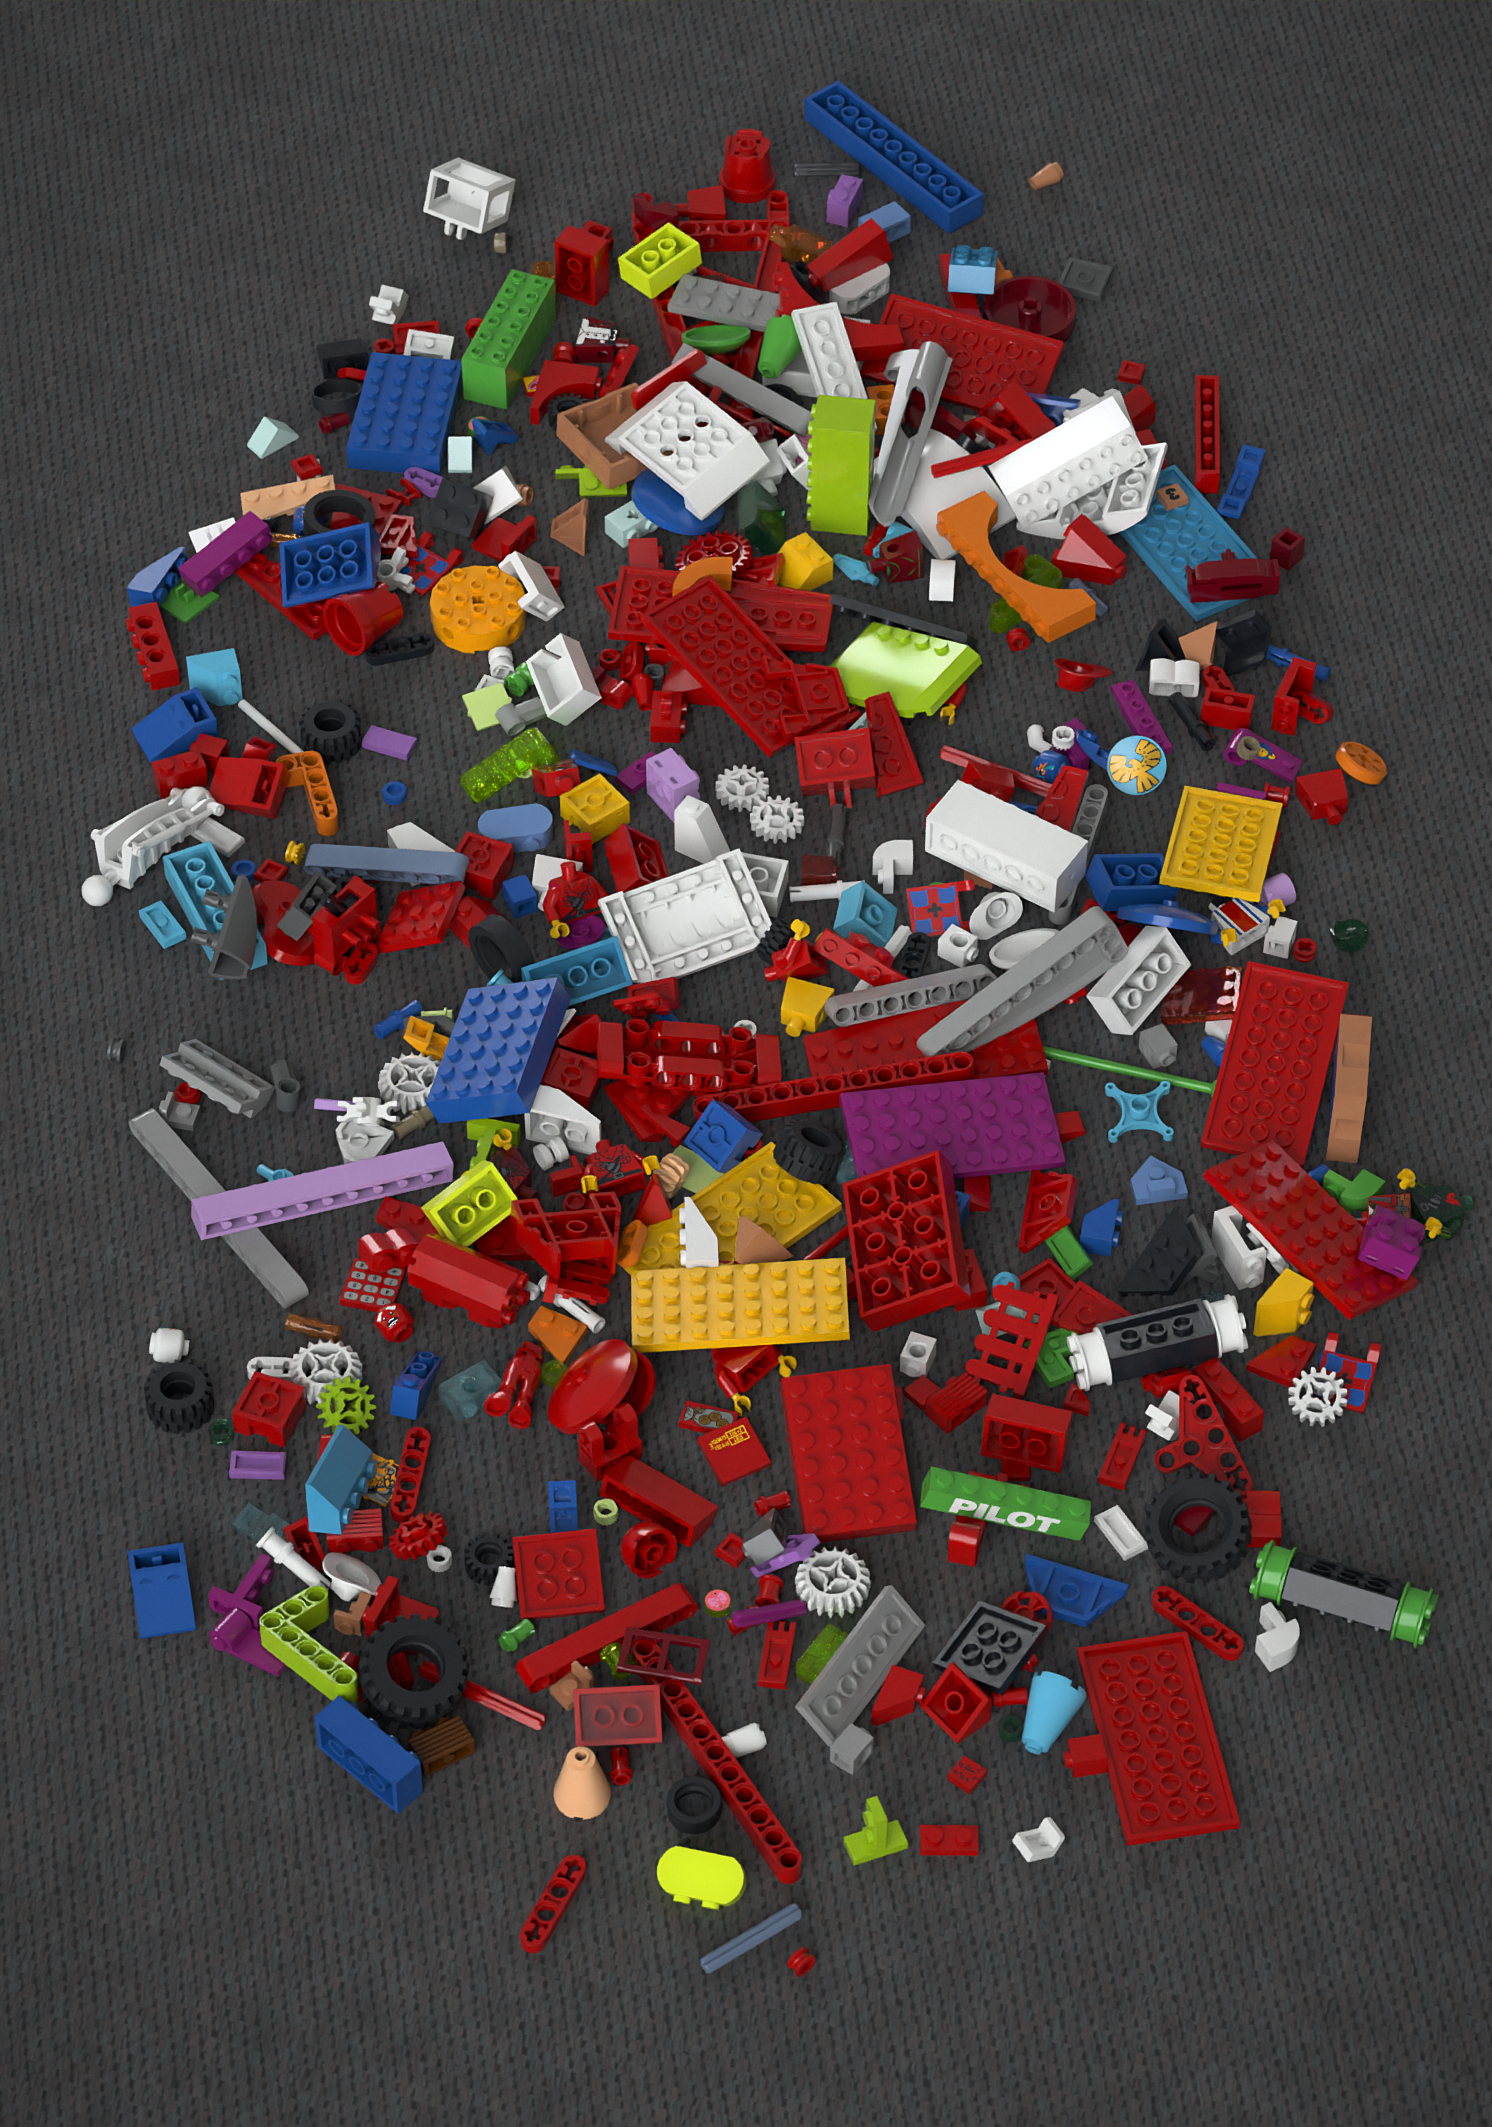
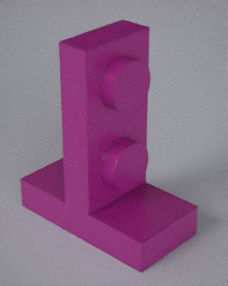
M261 1553L234 1594L213 1586L208 1594L210 1609L225 1615L230 1608H237L249 1617L253 1628L259 1631V1620L263 1615V1608L256 1605L260 1597L261 1589L264 1585H269L274 1577L272 1557Z

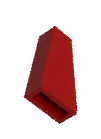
M872 218L864 222L807 265L810 283L814 287L818 286L824 292H827L894 259L885 231Z

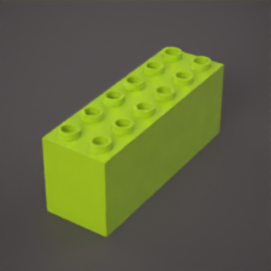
M818 394L817 404H812L811 418H814V421L809 420L808 435L812 436L808 441V452H811L812 455L808 457L807 466L808 470H812V473H808L807 487H811V490H808L807 504H811V507H808L807 521H811V530L863 536L868 534L871 517L868 501L874 479L876 400Z

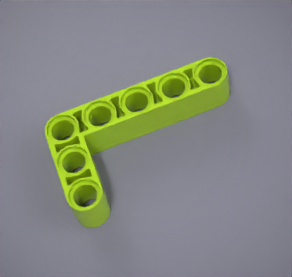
M311 1586L260 1617L261 1644L265 1649L333 1701L339 1695L347 1702L355 1703L358 1700L356 1672L306 1634L329 1619V1596L326 1588Z

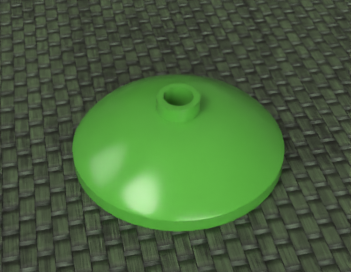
M739 325L703 326L684 332L682 334V342L701 350L705 354H711V356L713 354L725 355V353L734 351L746 343L751 337V330Z

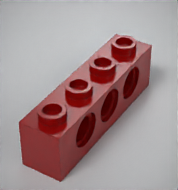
M157 602L129 607V618H125L128 632H133V635H131L133 648L139 650L136 652L139 666L144 665V668H142L144 682H149L152 691L180 685L178 666Z

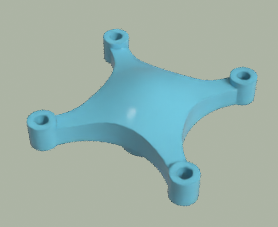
M1162 1081L1155 1090L1139 1095L1125 1093L1119 1090L1114 1083H1107L1105 1094L1116 1099L1122 1112L1118 1125L1114 1129L1109 1130L1108 1140L1115 1143L1118 1141L1119 1136L1127 1131L1148 1129L1159 1132L1163 1135L1165 1141H1171L1174 1131L1160 1120L1157 1113L1159 1100L1163 1095L1170 1093V1083Z

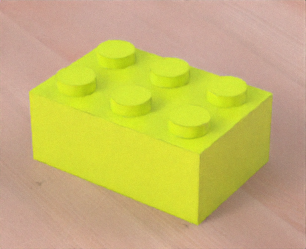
M669 222L618 258L621 279L650 299H653L681 279L683 274H688L702 264L699 243Z
M482 1160L422 1206L421 1209L440 1236L468 1247L511 1213V1201L518 1199L494 1164Z

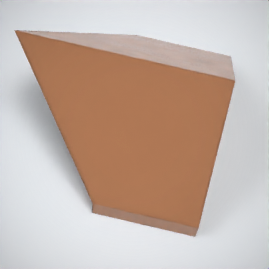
M584 498L554 518L550 533L551 538H555L582 556L585 555L589 528V501Z
M1217 621L1178 638L1186 660L1198 662L1199 670L1213 664Z
M745 1216L739 1217L734 1259L739 1264L781 1262L793 1257L787 1249L763 1228Z

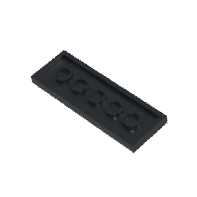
M832 594L830 603L836 606V611L841 612L842 615L855 618L857 614L859 618L868 623L880 621V624L968 645L974 650L977 644V640L967 633L837 594Z

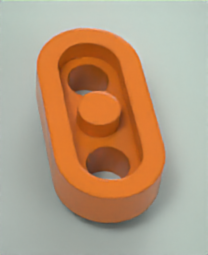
M640 1220L631 1222L621 1235L617 1248L616 1262L622 1268L633 1267L640 1260V1253L648 1238V1227Z

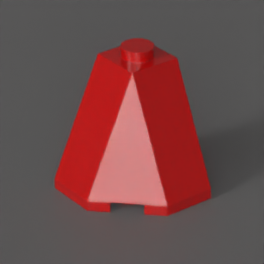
M1079 515L1066 528L1063 534L1066 538L1061 545V550L1056 548L1052 556L1051 574L1112 585L1118 579L1121 580L1127 572V556L1085 515Z

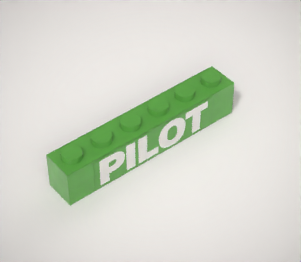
M931 1466L922 1482L920 1507L1072 1540H1081L1090 1525L1091 1501Z

